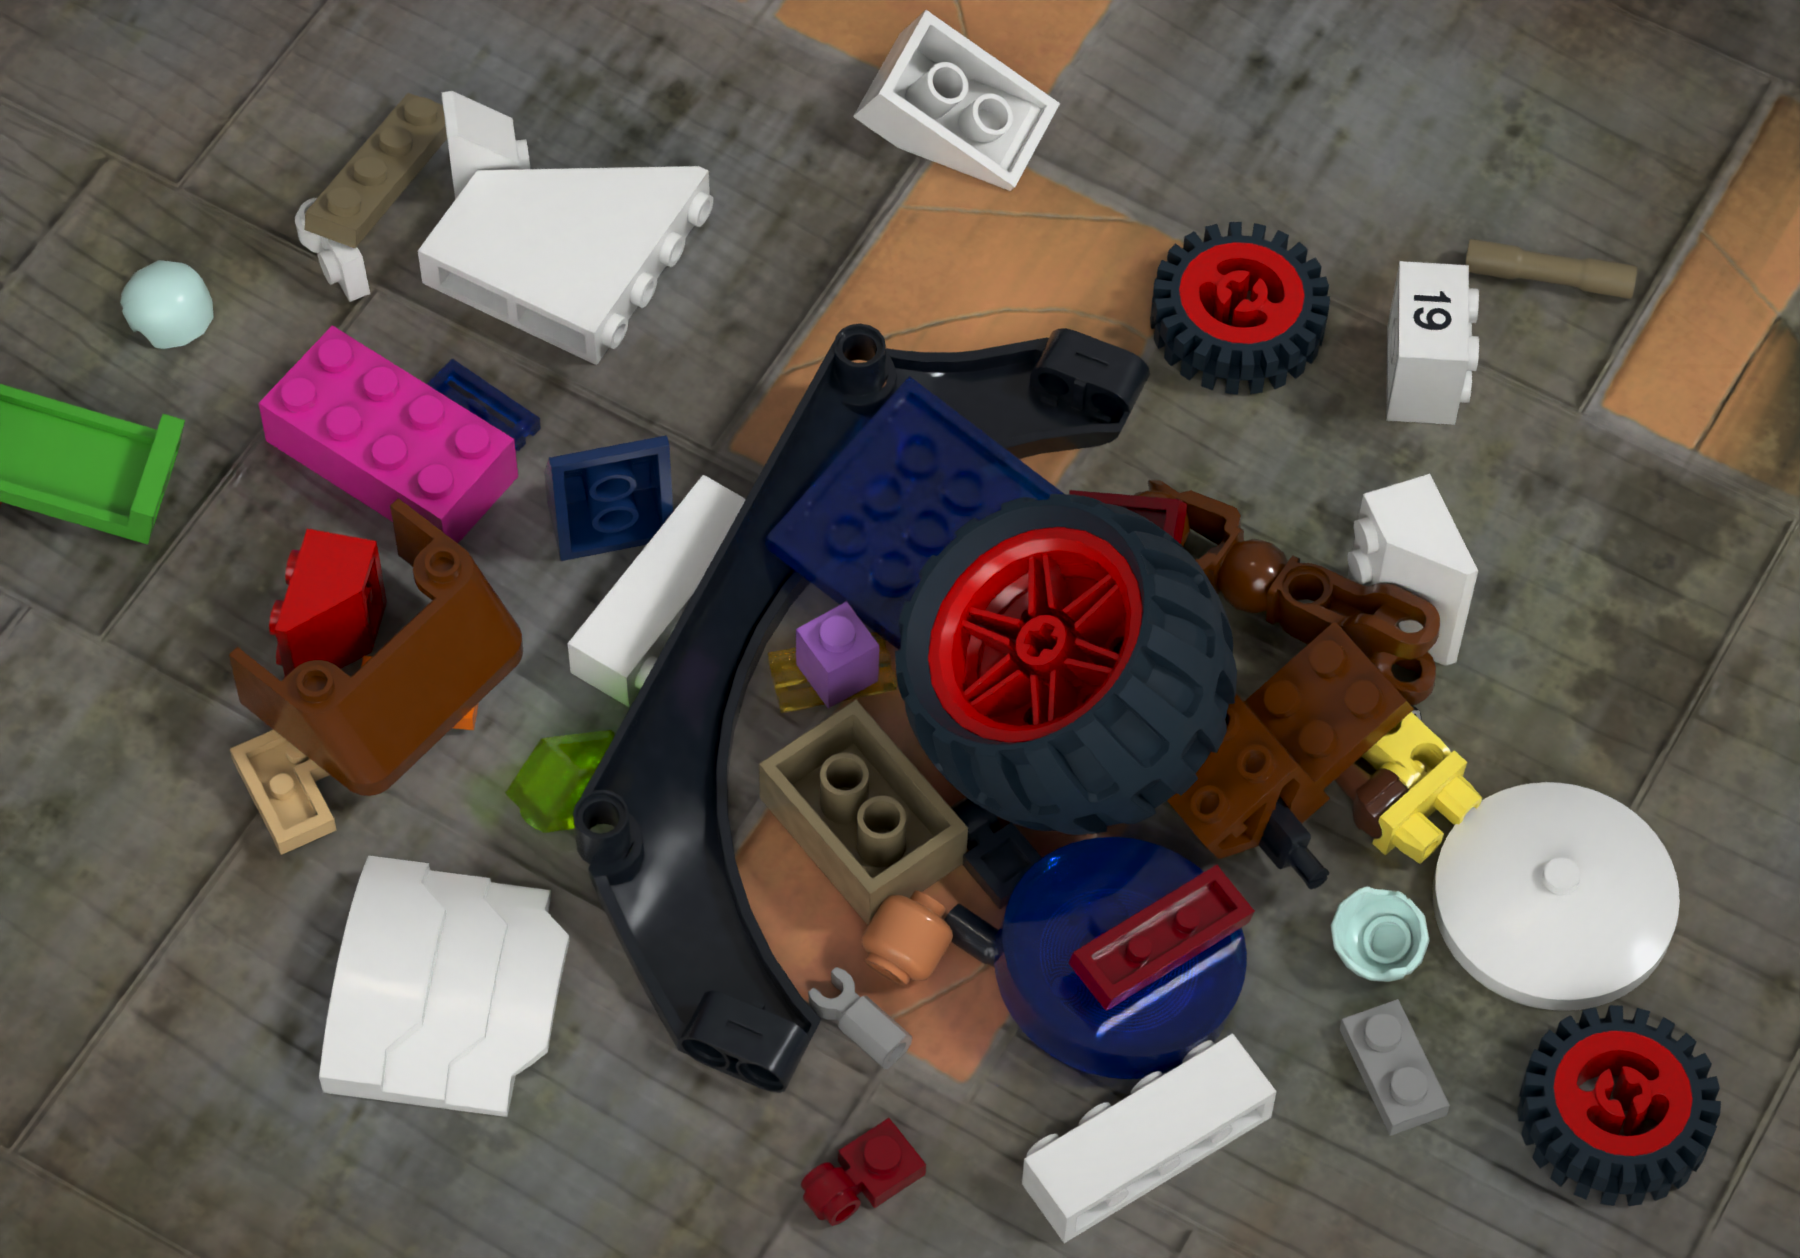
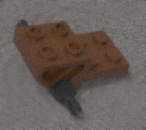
M1334 621L1245 701L1236 693L1235 703L1228 705L1225 718L1227 732L1217 753L1211 752L1204 764L1196 773L1198 780L1182 796L1176 793L1167 801L1206 848L1218 859L1244 852L1259 845L1278 869L1291 866L1309 889H1316L1328 879L1329 871L1324 868L1307 848L1311 835L1302 823L1330 799L1324 789L1411 713L1414 708Z

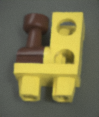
M1412 712L1362 755L1377 770L1376 772L1369 775L1353 763L1334 780L1354 802L1352 808L1354 823L1359 830L1362 829L1369 836L1374 837L1372 844L1384 855H1387L1396 846L1401 852L1419 864L1436 850L1441 844L1444 835L1427 818L1434 811L1438 810L1452 824L1459 825L1472 807L1477 809L1482 801L1480 794L1463 777L1467 761L1456 751L1451 753L1444 742Z

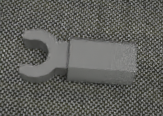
M835 967L831 971V983L842 993L836 998H826L813 987L808 992L810 1007L819 1017L827 1020L837 1019L839 1021L838 1027L845 1035L883 1069H889L907 1052L912 1042V1036L868 996L860 997L855 993V983L851 975L845 970Z

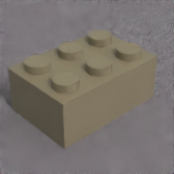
M854 700L759 763L760 799L867 925H869L878 908L888 896L902 895L910 898L915 890L923 892L963 864V855L967 853L968 827L857 700Z

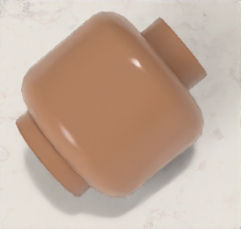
M917 890L913 892L910 898L902 895L888 896L882 902L862 935V946L868 953L865 962L884 977L902 986H907L910 980H927L935 970L953 938L950 926L941 918L946 908L932 897Z

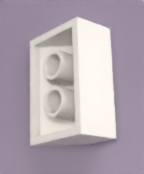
M1427 474L1363 494L1359 519L1354 521L1355 540L1353 550L1348 553L1349 571L1347 579L1365 586H1372L1377 583L1394 584L1431 603L1437 609L1440 616V631L1437 642L1427 652L1431 654L1435 662L1446 666L1456 663L1478 569L1431 475ZM1413 620L1401 621L1399 623L1400 629L1407 633L1418 632L1423 628L1419 622Z

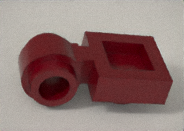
M887 1118L838 1150V1162L842 1167L834 1168L830 1162H825L811 1170L801 1182V1187L805 1191L803 1200L819 1220H827L830 1225L835 1226L847 1220L858 1210L861 1201L856 1196L857 1194L862 1192L871 1205L876 1208L925 1176L926 1163L892 1120Z

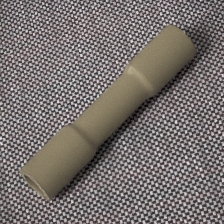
M1469 239L1465 265H1469V273L1505 279L1522 278L1576 287L1584 292L1632 299L1637 275V266L1592 258L1575 259L1526 251L1518 246Z

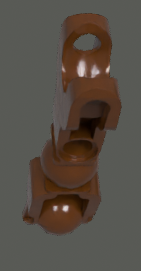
M1149 480L1148 491L1134 494L1135 496L1180 499L1187 504L1181 545L1184 547L1190 529L1218 545L1209 549L1208 553L1204 554L1200 559L1195 560L1206 574L1216 593L1219 594L1221 591L1224 599L1233 607L1253 614L1267 611L1266 622L1272 625L1276 621L1279 622L1286 633L1307 645L1335 621L1410 705L1419 704L1432 693L1435 686L1436 665L1433 657L1427 651L1432 648L1439 637L1440 616L1437 609L1431 603L1394 584L1377 583L1372 586H1365L1322 566L1312 563H1300V558L1294 555L1288 561L1284 552L1270 542L1259 539L1244 541V529H1241V515L1237 508L1192 490L1179 493L1164 482H1161V480ZM1308 599V600H1311V601H1314V602H1312V603H1302V602H1299V600ZM1413 620L1419 622L1423 628L1418 632L1407 633L1400 629L1399 623L1401 621ZM1397 664L1412 670L1420 678L1415 682L1399 681L1393 676L1391 671L1392 665Z

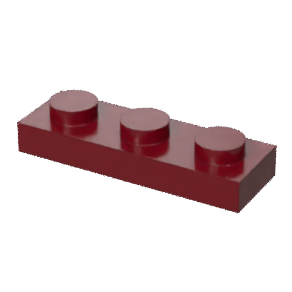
M1215 865L1074 951L1068 964L1102 1007L1108 1011L1248 924L1255 910L1220 867Z

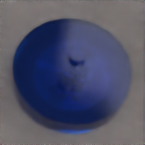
M1123 837L1085 839L1058 848L1044 856L1024 874L1016 885L1009 899L996 937L994 949L996 980L1003 1001L1018 1026L1036 1045L1060 1062L1089 1074L1107 1078L1141 1079L1156 1071L1166 1074L1183 1064L1184 1057L1194 1047L1208 1040L1215 1042L1223 1031L1245 980L1247 949L1242 927L1106 1011L1068 964L1073 952L1194 879L1204 871L1178 853L1150 842Z

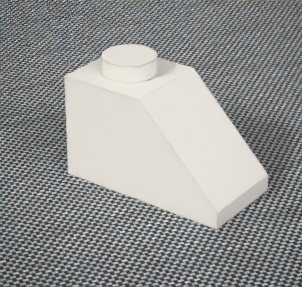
M454 91L441 92L455 199L477 170L530 169L527 140H515L513 119Z

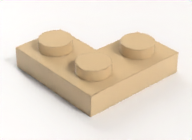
M275 730L230 748L232 760L281 855L337 831L335 820L315 781L330 774Z

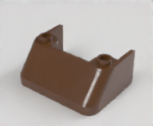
M399 498L390 505L398 556L413 567L416 586L432 601L355 674L350 677L333 663L313 660L297 666L280 681L239 647H236L229 654L240 703L348 790L364 796L377 795L389 789L519 664L523 656V641L520 627L467 550Z

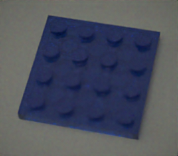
M909 376L767 535L765 545L769 551L841 605L847 601L864 624L900 650L901 635L898 622L904 602L911 601L921 580L919 572L932 554L938 556L957 537L954 533L973 518L981 520L1001 510L1002 503L1022 497L1047 500L1051 494L1064 493Z

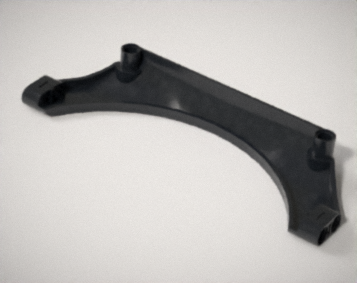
M861 323L849 325L841 329L836 335L834 342L573 811L577 852L584 861L590 864L588 868L589 877L608 919L641 985L678 1051L688 1054L706 1066L758 1088L781 1093L786 1090L821 1021V1018L801 997L774 957L750 908L735 860L728 818V774L734 731L747 686L766 644L787 611L822 568L855 538L912 500L943 484L990 466L1038 454L1100 446L1118 438L1150 375L1149 367L1136 354L1067 328L1054 330L1049 338L965 352H915L886 348L885 339L880 331L871 325ZM855 360H863V361H867V362L856 363V362H852V361H855ZM600 824H608L615 827L607 833L590 831L592 827Z

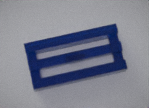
M453 358L427 383L433 389L512 437L517 451H520L526 445L525 438L529 434L534 436L541 429L538 416ZM452 380L515 423L516 426L513 429L487 412L484 406L472 398L468 399L447 383Z

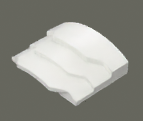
M368 856L350 908L332 987L319 1073L323 1093L508 1117L516 1075L548 1053L556 1002L570 941L569 935L548 913L552 896L551 890L493 883L490 878L432 871L430 870L429 863Z

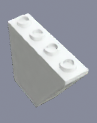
M700 166L477 170L418 250L422 283L597 365L608 348L615 349L621 343L628 328V320L637 307L644 308L649 303L655 292L657 279L665 267H673L677 263L683 252L685 239L693 227H701L707 220L713 206V196L710 195L709 171Z

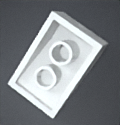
M925 10L899 34L853 117L897 148L1011 191L1017 185L1060 103L932 13Z

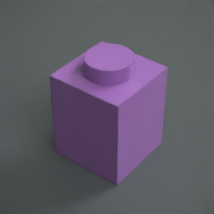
M846 601L796 629V665L829 709L878 681L879 644Z

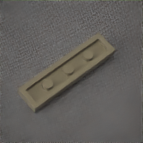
M407 93L305 212L304 230L356 249L447 140L443 105L431 99Z

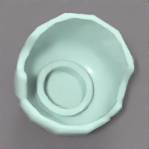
M158 260L135 272L121 294L122 313L133 332H141L155 348L167 349L190 343L204 334L214 318L212 298L204 281L194 269L184 263Z
M1369 886L1359 888L1339 903L1331 923L1334 949L1345 966L1357 976L1370 981L1391 982L1403 979L1405 975L1411 974L1422 963L1430 941L1425 915L1410 898H1407L1400 891L1374 889Z

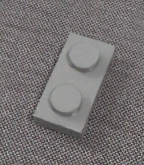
M1399 999L1341 1020L1339 1030L1390 1136L1447 1116L1450 1107L1449 1102Z

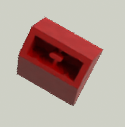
M307 528L300 550L293 549L290 552L285 573V581L289 586L284 601L278 599L275 601L269 621V633L276 636L278 643L276 664L283 666L285 677L297 666L308 661H328L342 669L362 658L363 655L371 653L387 604L377 541Z

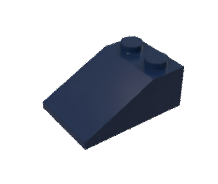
M667 435L549 457L544 472L547 503L561 561L647 545L673 513L670 446Z

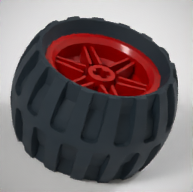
M1051 494L1047 500L1027 497L1014 499L1002 503L1001 510L981 520L973 518L954 533L957 537L938 556L932 554L919 572L921 580L911 601L904 602L898 625L901 635V649L895 651L897 683L905 703L909 724L922 749L940 773L968 799L1004 820L1033 830L1059 831L1072 835L1107 832V826L1120 823H1139L1155 815V808L1166 802L1176 793L1182 796L1198 780L1197 771L1211 752L1217 753L1227 732L1225 718L1228 705L1235 703L1237 668L1233 657L1231 627L1218 594L1196 560L1171 535L1145 517L1124 507L1105 504L1097 499L1080 495ZM1124 640L1120 653L1117 654L1115 646ZM1033 713V724H1028V718Z

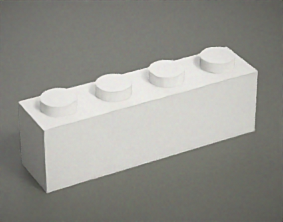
M702 475L568 642L571 674L630 707L746 500L744 497Z
M1233 1033L1216 1044L1212 1040H1208L1197 1045L1184 1057L1183 1064L1164 1075L1161 1071L1147 1075L1133 1087L1131 1095L1113 1106L1109 1102L1097 1105L1082 1117L1078 1127L1061 1137L1057 1134H1050L1039 1140L1029 1149L1027 1157L1024 1158L1022 1185L1064 1243L1271 1118L1277 1091Z

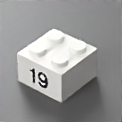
M1399 262L1387 325L1386 421L1455 425L1460 402H1470L1472 371L1477 370L1479 357V337L1472 336V323H1476L1478 317L1479 290L1469 288V265Z

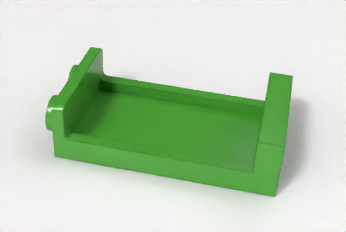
M0 384V502L148 545L180 449L185 420L162 414L158 429L156 430Z

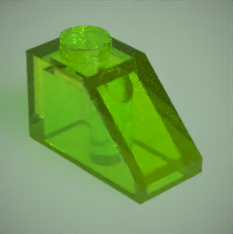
M612 730L541 738L505 792L521 809L520 814L530 826L543 833L575 829L573 819L575 805L579 801L615 733Z

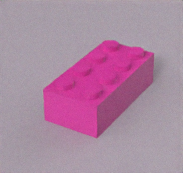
M333 325L258 403L265 438L268 443L392 522L390 505L399 498L456 543H459L518 478L515 442L512 437Z

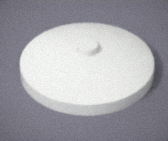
M1554 782L1514 786L1485 798L1477 809L1472 807L1465 815L1463 821L1459 825H1454L1441 848L1432 888L1433 907L1439 931L1455 959L1473 978L1493 992L1516 1003L1557 1011L1597 1007L1625 996L1643 983L1658 967L1668 949L1675 931L1680 904L1679 886L1672 860L1656 833L1643 819L1622 803L1605 794L1578 785Z

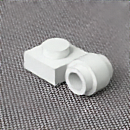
M317 198L305 201L295 216L299 241L310 251L318 253L319 263L328 283L331 285L338 282L349 302L369 295L370 289L363 256L359 249L304 230L305 212Z

